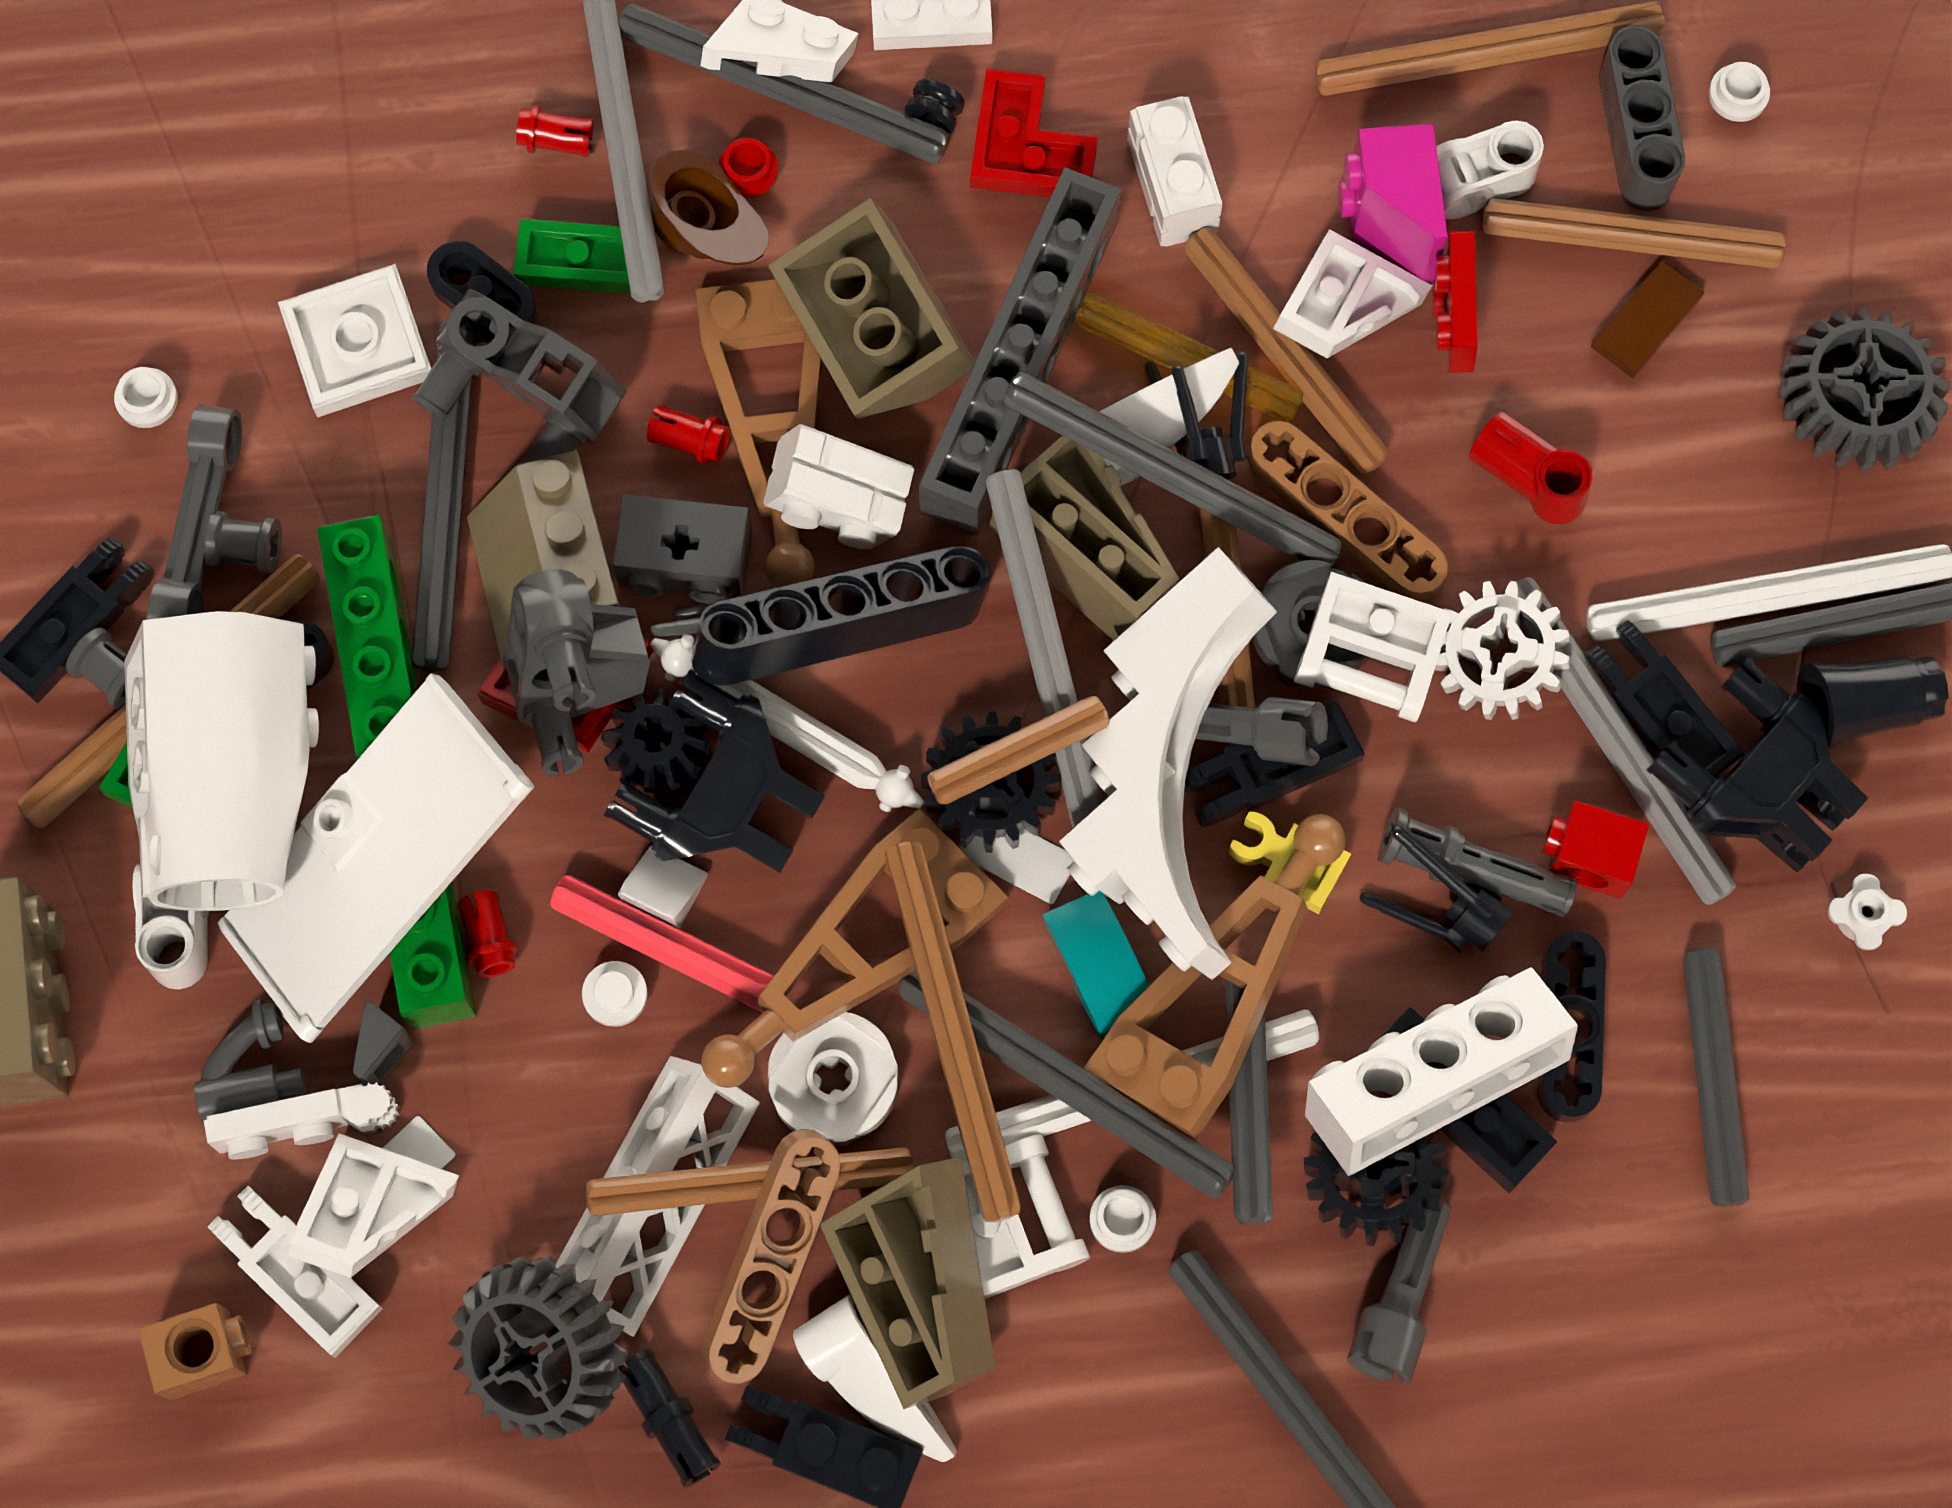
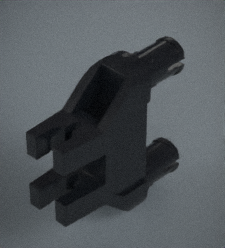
M1748 657L1720 687L1724 691L1727 690L1763 724L1760 730L1764 733L1724 778L1720 776L1716 779L1678 746L1679 743L1675 740L1655 758L1656 760L1647 767L1646 771L1650 775L1653 774L1688 807L1686 814L1689 818L1687 821L1698 831L1715 836L1757 839L1797 873L1809 860H1815L1830 844L1832 839L1795 802L1797 801L1833 831L1845 818H1851L1866 802L1868 797L1831 762L1825 726L1817 706L1804 694L1800 696L1796 692L1792 695L1788 694Z
M690 669L681 684L701 695L703 701L699 702L677 689L669 705L681 709L720 732L717 739L722 742L683 808L677 805L674 810L624 780L615 796L634 806L637 812H633L613 800L608 805L603 816L615 820L654 843L651 850L655 851V857L662 861L736 847L780 873L794 849L749 823L766 793L773 795L810 818H813L825 795L781 769L759 698L752 694L749 697L743 694L738 699L718 686L706 682L694 670Z

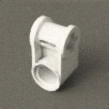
M1509 121L1475 135L1450 140L1436 146L1445 218L1450 220L1466 217L1485 207L1488 199H1507L1528 191L1536 180L1544 148L1542 136L1538 130L1527 122ZM1507 153L1518 154L1526 162L1518 165L1509 164L1502 160L1500 156Z
M137 864L134 868L132 884L136 911L135 950L137 957L151 975L163 986L179 990L191 987L202 978L207 970L209 911L165 908L154 904L148 897H141L140 864ZM177 941L185 942L184 952L179 959L173 963L159 964L160 954L166 946Z

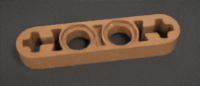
M1273 421L1257 429L1252 437L1248 459L1252 471L1260 480L1313 525L1339 538L1342 543L1341 548L1393 593L1420 602L1429 601L1439 593L1447 576L1448 563L1444 553L1436 544L1297 427L1288 422ZM1266 443L1274 448L1282 443L1288 445L1287 459L1298 470H1301L1305 461L1311 463L1304 468L1296 484L1290 481L1294 473V467L1281 457L1276 458L1273 462L1265 458L1268 448ZM1315 479H1330L1340 488L1341 498L1333 505H1318L1309 498L1306 487ZM1363 518H1376L1387 528L1388 538L1379 545H1365L1354 534L1353 526L1355 523ZM1399 539L1405 543L1400 556L1410 565L1417 566L1422 561L1429 564L1430 570L1427 575L1429 581L1422 577L1417 578L1414 582L1408 580L1405 576L1409 566L1396 553L1390 564L1383 560L1392 553Z
M800 1129L793 1131L784 1137L776 1148L704 1334L702 1344L704 1358L716 1376L727 1383L740 1384L750 1381L765 1366L838 1179L841 1166L839 1153L824 1135L815 1130ZM814 1147V1153L822 1161V1164L818 1170L808 1168L804 1173L799 1187L806 1195L810 1196L809 1201L804 1202L791 1192H783L780 1189L785 1184L795 1191L801 1172L792 1163L796 1154L807 1156L811 1148ZM782 1208H792L798 1211L801 1221L799 1229L793 1237L785 1241H773L767 1237V1221L775 1211ZM761 1270L773 1273L777 1283L775 1291L769 1299L758 1304L749 1303L743 1299L742 1286L748 1276ZM737 1310L751 1320L762 1321L760 1326H756L753 1322L747 1321L742 1334V1340L750 1350L746 1356L742 1354L735 1355L731 1364H729L720 1348L723 1343L734 1344L739 1337L743 1325L736 1316H732L733 1311Z

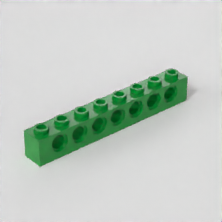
M380 515L317 527L357 760L419 689L415 667L412 663V649L393 542ZM452 881L390 952L399 1011L412 1030L477 1017Z

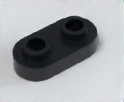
M452 241L441 245L432 253L427 263V277L435 296L450 309H453L462 300L468 289H473L505 309H514L517 311L515 315L523 321L535 324L537 310L530 289L477 246L465 241ZM466 273L471 275L469 281L465 284L454 285L451 283L452 278L457 274ZM480 318L477 322L467 321L472 323L486 337L491 340L494 339L495 336L489 331L491 323L489 320Z

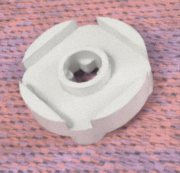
M849 1012L839 1015L794 1042L783 1033L775 1044L768 1062L769 1093L781 1120L792 1131L800 1129L815 1130L836 1146L850 1145L857 1139L876 1130L889 1115L898 1094V1065L888 1039L870 1021ZM838 1062L845 1064L848 1067L845 1072V1079L850 1083L849 1087L843 1092L834 1089L830 1094L820 1091L822 1079L816 1074L817 1070L822 1065L832 1069Z

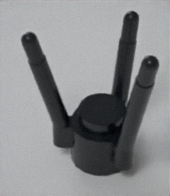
M1244 351L1239 352L1236 356L1239 365L1234 374L1229 438L1223 437L1221 427L1200 428L1185 371L1180 365H1176L1172 369L1176 393L1187 432L1183 438L1174 444L1178 454L1227 480L1237 475L1234 462L1247 459L1243 433L1248 380V354ZM1147 361L1145 370L1152 385L1162 380L1156 363L1154 361Z
M1394 826L1391 829V835L1458 896L1445 914L1454 924L1450 927L1369 892L1360 894L1359 899L1361 903L1444 939L1460 953L1469 942L1483 952L1514 911L1501 902L1502 897L1497 893L1462 881L1401 826Z

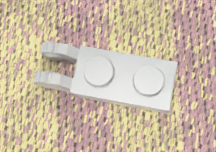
M368 1082L367 1086L359 1084L340 1089H331L206 1116L207 1120H204L207 1143L218 1153L228 1152L229 1159L236 1160L265 1154L269 1151L268 1143L294 1138L295 1145H310L324 1142L334 1137V1128L347 1125L352 1126L364 1135L377 1132L378 1128L384 1130L385 1127H391L393 1122H397L395 1119L399 1115L397 1109L400 1107L396 1104L397 1100L395 1097L392 1098L391 1092L386 1090L384 1085L379 1086L377 1082L375 1084Z
M247 1186L237 1197L242 1201V1206L255 1219L262 1220L270 1228L266 1235L252 1248L242 1238V1233L228 1220H223L217 1216L208 1228L240 1259L237 1264L322 1348L336 1358L383 1308L352 1278L287 1256L288 1244L297 1225L286 1215L281 1217L250 1186Z

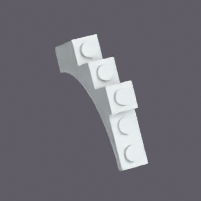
M1219 547L1104 650L1119 669L1111 676L1112 680L1131 701L1109 720L1110 724L1107 728L1093 734L1081 746L1097 764L1089 773L1109 797L1059 841L1074 860L1067 867L1069 873L1089 895L1094 896L1100 890L1118 904L1125 901L1145 924L1149 925L1154 920L1166 935L1159 941V945L1168 957L1182 971L1185 972L1193 966L1211 980L1218 976L1232 962L1215 939L1199 907L1189 876L1184 849L1182 818L1186 774L1191 750L1202 716L1215 690L1233 661L1251 638L1277 613L1275 608Z

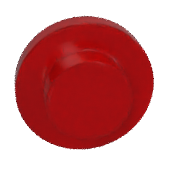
M741 138L732 142L722 152L718 165L730 177L744 198H754L765 194L773 187L778 178L779 168L775 153L768 145L754 138Z

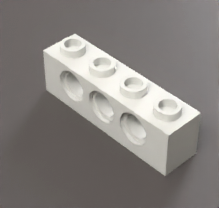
M1532 967L1511 978L1506 975L1499 976L1487 983L1478 995L1456 1006L1454 1004L1442 1005L1431 1012L1423 1023L1402 1034L1398 1032L1388 1033L1375 1041L1367 1052L1345 1063L1343 1061H1334L1321 1068L1313 1076L1312 1080L1308 1082L1305 1117L1346 1174L1350 1176L1569 1061L1578 1025ZM1483 1034H1493L1499 1036L1502 1040H1491L1484 1037ZM1426 1063H1441L1448 1068L1436 1069L1428 1066ZM1383 1091L1393 1097L1378 1098L1370 1094V1092Z

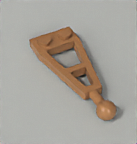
M776 279L695 289L703 355L727 425L730 428V434L759 517L772 516L775 547L766 558L765 571L767 578L776 588L812 580L815 573V561L811 552L800 544L798 528L785 523L781 519V511L764 506L763 501L767 481L754 444L779 441L781 436L799 424L816 429L822 359ZM804 342L798 411L745 417L723 352Z
M919 808L872 848L760 994L757 1003L764 1013L737 1036L731 1034L720 1035L706 1045L701 1059L704 1074L717 1086L725 1088L736 1087L745 1082L751 1075L755 1063L754 1055L782 1031L794 1042L901 981L903 977L910 975L916 969L910 947L872 968L837 933V930L881 873L885 871L891 877L885 857L887 848L903 841H919L923 845L951 951L960 947L1001 911L1009 897ZM820 953L848 983L799 1010L786 996Z
M1316 814L1305 818L1298 825L1294 834L1296 852L1274 883L1260 875L1209 926L1215 939L1232 962L1219 976L1244 989L1211 1068L1146 1031L1202 974L1193 966L1184 972L1173 962L1119 1016L1083 1069L1189 1137L1197 1140L1235 1082L1251 1040L1255 1035L1308 911L1304 899L1298 896V894L1318 866H1325L1335 862L1344 851L1346 836L1341 824L1334 818L1324 814ZM1268 908L1278 915L1256 965L1254 966L1226 951L1229 945Z

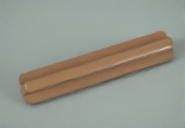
M1097 696L1087 697L931 772L927 776L930 789L940 804H949L1107 728L1110 724L1107 711Z

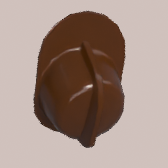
M688 150L669 151L657 158L649 172V189L653 196L650 209L654 231L664 244L676 252L692 255L699 259H711L715 262L733 266L751 264L763 257L769 245L768 229L759 214L738 191L733 181L718 164L704 155Z

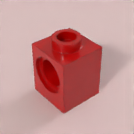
M1574 800L1564 818L1553 816L1542 849V853L1552 856L1548 870L1576 878L1577 886L1621 899L1633 884L1650 824Z

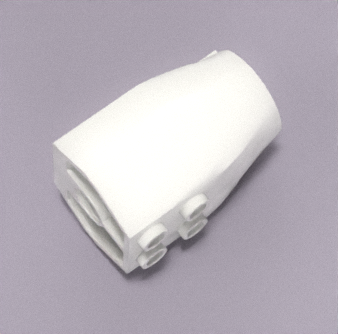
M215 611L143 620L124 661L128 785L139 835L141 897H148L151 902L161 907L190 911L233 910L274 901L284 893L287 862L308 772L309 747H316L318 741V713L316 708H307L306 685H312L315 678L316 659L314 647L304 646L303 624L245 612Z

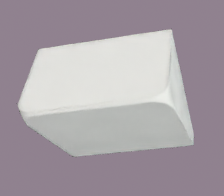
M650 846L624 881L618 896L620 900L680 929L706 881L708 873L680 859L662 861L655 857L656 852L651 850L652 846Z

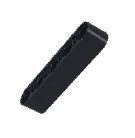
M952 546L716 602L709 605L701 614L691 657L693 669L700 678L708 683L718 686L732 685L963 628L972 624L978 616L992 573L990 563L982 553L974 548Z

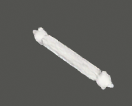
M684 634L681 639L672 641L659 638L652 640L650 646L660 657L661 664L666 671L665 678L674 682L678 677L686 676L690 669L694 670L691 662L694 648V638L692 636ZM752 680L718 686L738 699L743 694L747 697L752 694L759 698L770 734L857 788L875 789L876 795L881 801L879 804L881 810L890 812L892 808L903 805L919 809L923 805L924 800L915 791L913 782L909 777L910 769L907 766L899 765L898 769L886 771L876 755Z

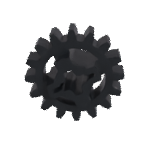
M989 711L986 725L977 727L970 715L963 716V733L957 735L953 731L944 728L941 731V742L945 750L928 748L926 762L937 770L981 749V745H989L1020 730L1022 718L1015 716L1007 727L998 726L996 711ZM1050 754L1028 765L1034 780V787L1029 799L1024 796V790L1017 784V781L1024 775V770L1028 767L1026 766L1003 777L1001 789L989 784L983 789L980 788L949 804H940L933 793L925 798L927 813L943 811L944 813L938 821V828L942 832L947 833L953 828L958 827L960 829V846L964 848L976 836L983 838L986 853L993 852L996 838L1005 837L1011 848L1015 849L1019 847V830L1022 828L1035 836L1041 832V822L1036 815L1037 813L1053 816L1055 812L1056 801L1044 793L1060 791V776L1053 773H1045L1056 765V754ZM935 770L921 773L922 788L931 790L927 776ZM980 814L1000 815L1002 818L987 820L977 817Z
M1313 1132L1310 1138L1311 1146L1319 1156L1304 1157L1303 1163L1305 1175L1314 1178L1306 1183L1309 1201L1323 1200L1318 1207L1319 1219L1326 1223L1339 1217L1340 1236L1345 1239L1349 1238L1356 1228H1360L1365 1231L1367 1245L1374 1246L1378 1238V1232L1388 1230L1395 1244L1402 1242L1403 1225L1409 1223L1413 1228L1422 1232L1426 1229V1217L1423 1209L1426 1208L1430 1211L1440 1212L1443 1207L1442 1195L1436 1189L1449 1187V1170L1438 1166L1447 1160L1444 1143L1429 1144L1434 1137V1132L1407 1145L1413 1153L1398 1150L1348 1176L1318 1133ZM1372 1165L1385 1166V1169L1381 1172L1380 1179L1373 1180L1368 1178L1372 1171ZM1339 1191L1351 1192L1361 1203L1360 1207L1346 1200ZM1402 1196L1408 1197L1402 1203L1394 1207L1388 1208Z

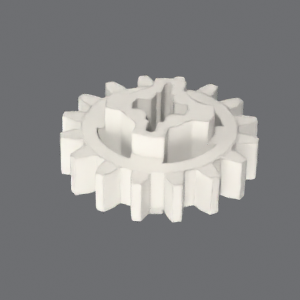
M1488 581L1483 583V598L1475 601L1466 591L1459 594L1463 610L1459 614L1444 608V610L1452 612L1448 625L1450 629L1446 632L1441 647L1446 652L1439 654L1435 671H1451L1443 679L1441 686L1446 694L1455 692L1460 688L1463 690L1459 699L1461 709L1467 711L1479 701L1482 703L1485 719L1492 720L1497 706H1506L1509 716L1514 720L1519 718V703L1527 700L1537 711L1543 707L1539 694L1543 687L1549 691L1559 692L1561 689L1560 681L1552 672L1554 669H1569L1570 658L1562 652H1557L1556 649L1569 644L1570 638L1568 630H1552V627L1561 619V614L1557 607L1549 608L1543 612L1539 610L1543 601L1542 592L1536 589L1524 600L1520 598L1517 582L1510 581L1505 594L1496 595L1494 587ZM1494 612L1493 618L1479 628H1468L1480 617ZM1521 616L1527 618L1536 626L1542 635L1544 644L1538 643L1536 639L1524 636L1520 630ZM1505 629H1507L1512 651L1516 652V654L1505 653L1502 663H1498L1497 672H1495L1490 650L1486 648H1497L1500 639L1504 638ZM1459 657L1465 658V661L1477 663L1482 670L1481 686L1473 682L1463 672L1459 663ZM1522 673H1534L1525 683L1508 689L1509 682Z

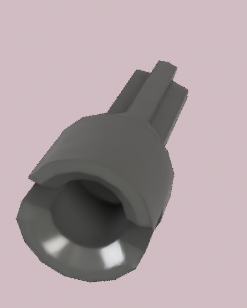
M1268 697L1258 708L1209 703L1202 716L1195 739L1249 745L1254 747V750L1262 760L1313 766L1320 760L1319 755L1312 748L1306 747L1305 743L1321 744L1327 740V713L1321 702Z
M1444 1201L1440 1212L1430 1211L1426 1208L1423 1209L1426 1217V1229L1422 1232L1413 1228L1409 1223L1407 1224L1380 1303L1366 1307L1362 1311L1347 1356V1363L1365 1375L1387 1382L1394 1377L1396 1371L1400 1382L1406 1385L1411 1383L1427 1334V1329L1422 1325V1320L1418 1315L1451 1213L1450 1205Z

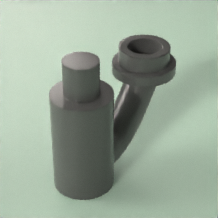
M262 999L253 1001L252 1015L229 1033L206 1060L201 1072V1079L194 1084L196 1105L203 1125L204 1120H207L206 1116L280 1101L287 1097L308 1092L307 1081L302 1067L278 1072L275 1064H269L232 1073L235 1063L257 1040H259L261 1047L265 1049L272 1047L274 1041L285 1038L281 1012L274 1001L264 1003Z

